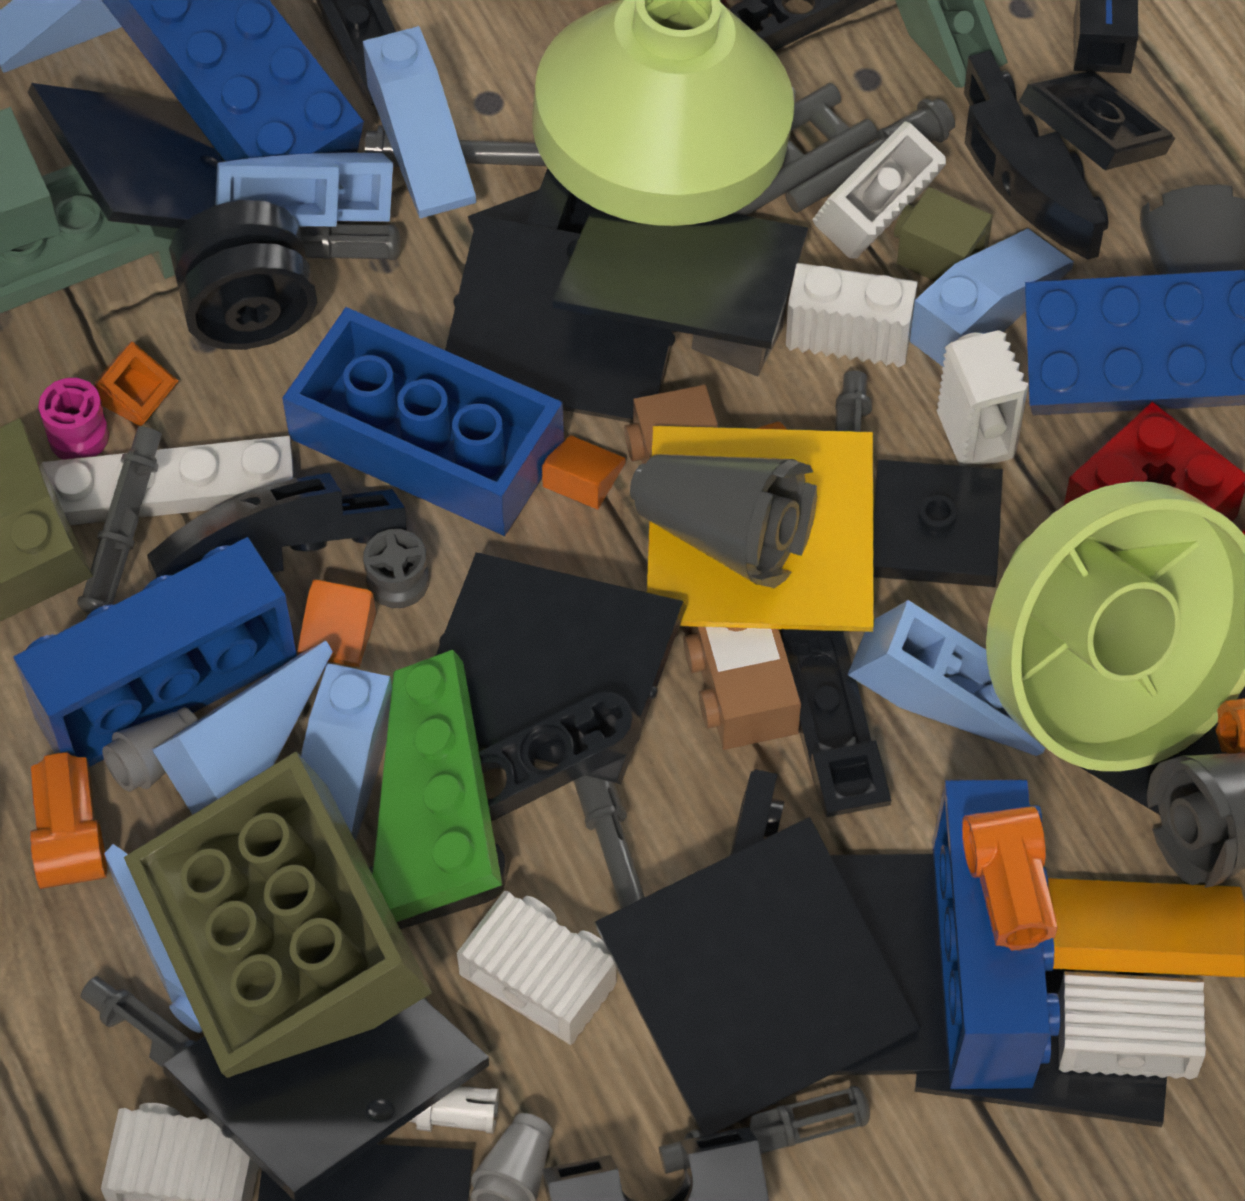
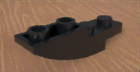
M990 50L968 56L964 95L970 106L964 143L978 167L1000 195L1039 231L1087 260L1099 257L1103 232L1108 229L1109 225L1108 214L1099 196L1093 197L1084 181V169L1079 156L1075 151H1068L1058 132L1039 136L1033 117L1029 113L1023 114L1016 101V89L1011 75L1007 70H1000Z
M330 473L295 478L262 487L236 497L198 516L171 534L147 554L148 567L153 579L163 575H174L201 561L211 550L224 545L231 546L248 537L270 572L284 571L282 547L290 546L295 551H316L325 548L327 541L351 538L356 543L367 544L377 533L388 529H403L407 531L405 506L393 489L342 495L340 488Z

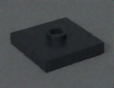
M1094 71L1028 84L1019 100L1021 104L1105 171L1166 155L1175 140V137L1169 130Z
M878 459L873 518V577L995 587L998 572L1003 469Z

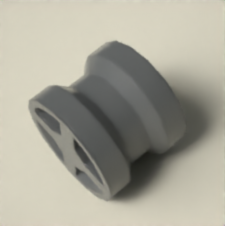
M388 529L377 533L368 541L363 551V563L366 571L367 588L374 594V600L380 605L389 608H405L416 604L425 595L429 587L426 548L422 540L414 533L403 529Z

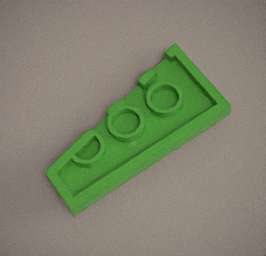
M454 650L398 669L393 673L373 877L396 922L502 886L464 664Z

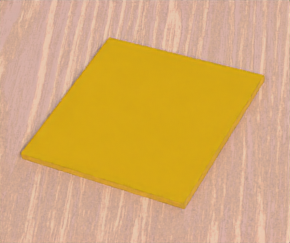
M653 426L652 456L668 454L794 459L811 466L813 472L804 474L805 482L817 486L815 517L807 545L802 556L790 553L781 569L791 571L792 573L785 582L775 588L756 585L649 521L647 593L684 601L687 607L680 626L873 632V432Z

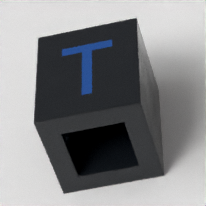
M1076 0L1073 17L1074 71L1131 74L1138 41V0Z

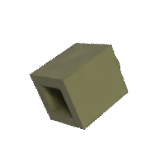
M928 187L916 206L906 205L897 220L894 229V237L899 238L897 264L936 281L955 263L988 248L993 215L932 187Z

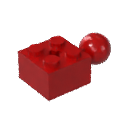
M1151 402L1069 477L1064 506L1082 495L1102 487L1127 482H1154L1183 490L1223 514L1230 521H1233L1238 516L1245 493V473L1159 406Z

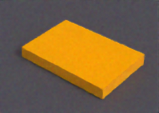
M1048 878V890L1058 926L1055 938H1053V969L1245 977V902L1242 889L1236 886H1212L1205 888L1206 885Z

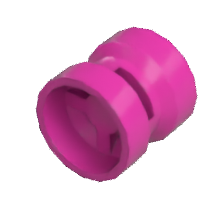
M64 378L55 381L44 390L40 396L38 408L46 428L45 432L51 451L63 460L99 455L108 444L109 430L103 414L98 390L90 382L80 378Z

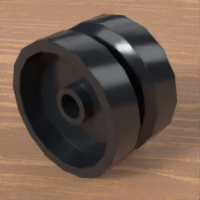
M238 200L219 204L192 216L175 232L169 247L177 286L180 289L179 292L188 331L201 343L219 349L247 350L270 345L294 334L311 318L318 303L316 289L309 263L306 261L304 243L298 221L286 208L267 201Z

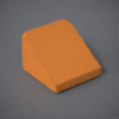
M131 341L117 354L93 383V386L98 390L103 407L142 426L179 380Z
M570 435L545 459L542 465L543 487L598 510L624 467L626 458Z
M313 580L308 592L297 650L298 655L327 641L333 651L328 662L360 668L376 617L374 594L367 589Z

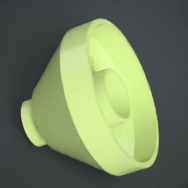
M616 0L573 21L547 47L541 58L536 75L532 129L538 151L554 177L567 190L592 207L615 217L642 224L658 226L693 225L716 220L742 209L758 198L771 185L778 175L786 155L794 114V97L790 79L778 56L766 42L726 8L720 0Z
M1127 482L1102 487L1082 495L1053 513L1017 547L999 583L991 606L986 636L987 664L995 693L1003 708L1025 732L1053 754L1073 765L1091 770L1125 771L1142 768L1165 760L1196 742L1218 722L1217 709L1225 701L1236 700L1245 687V535L1223 514L1192 495L1172 486L1154 482Z

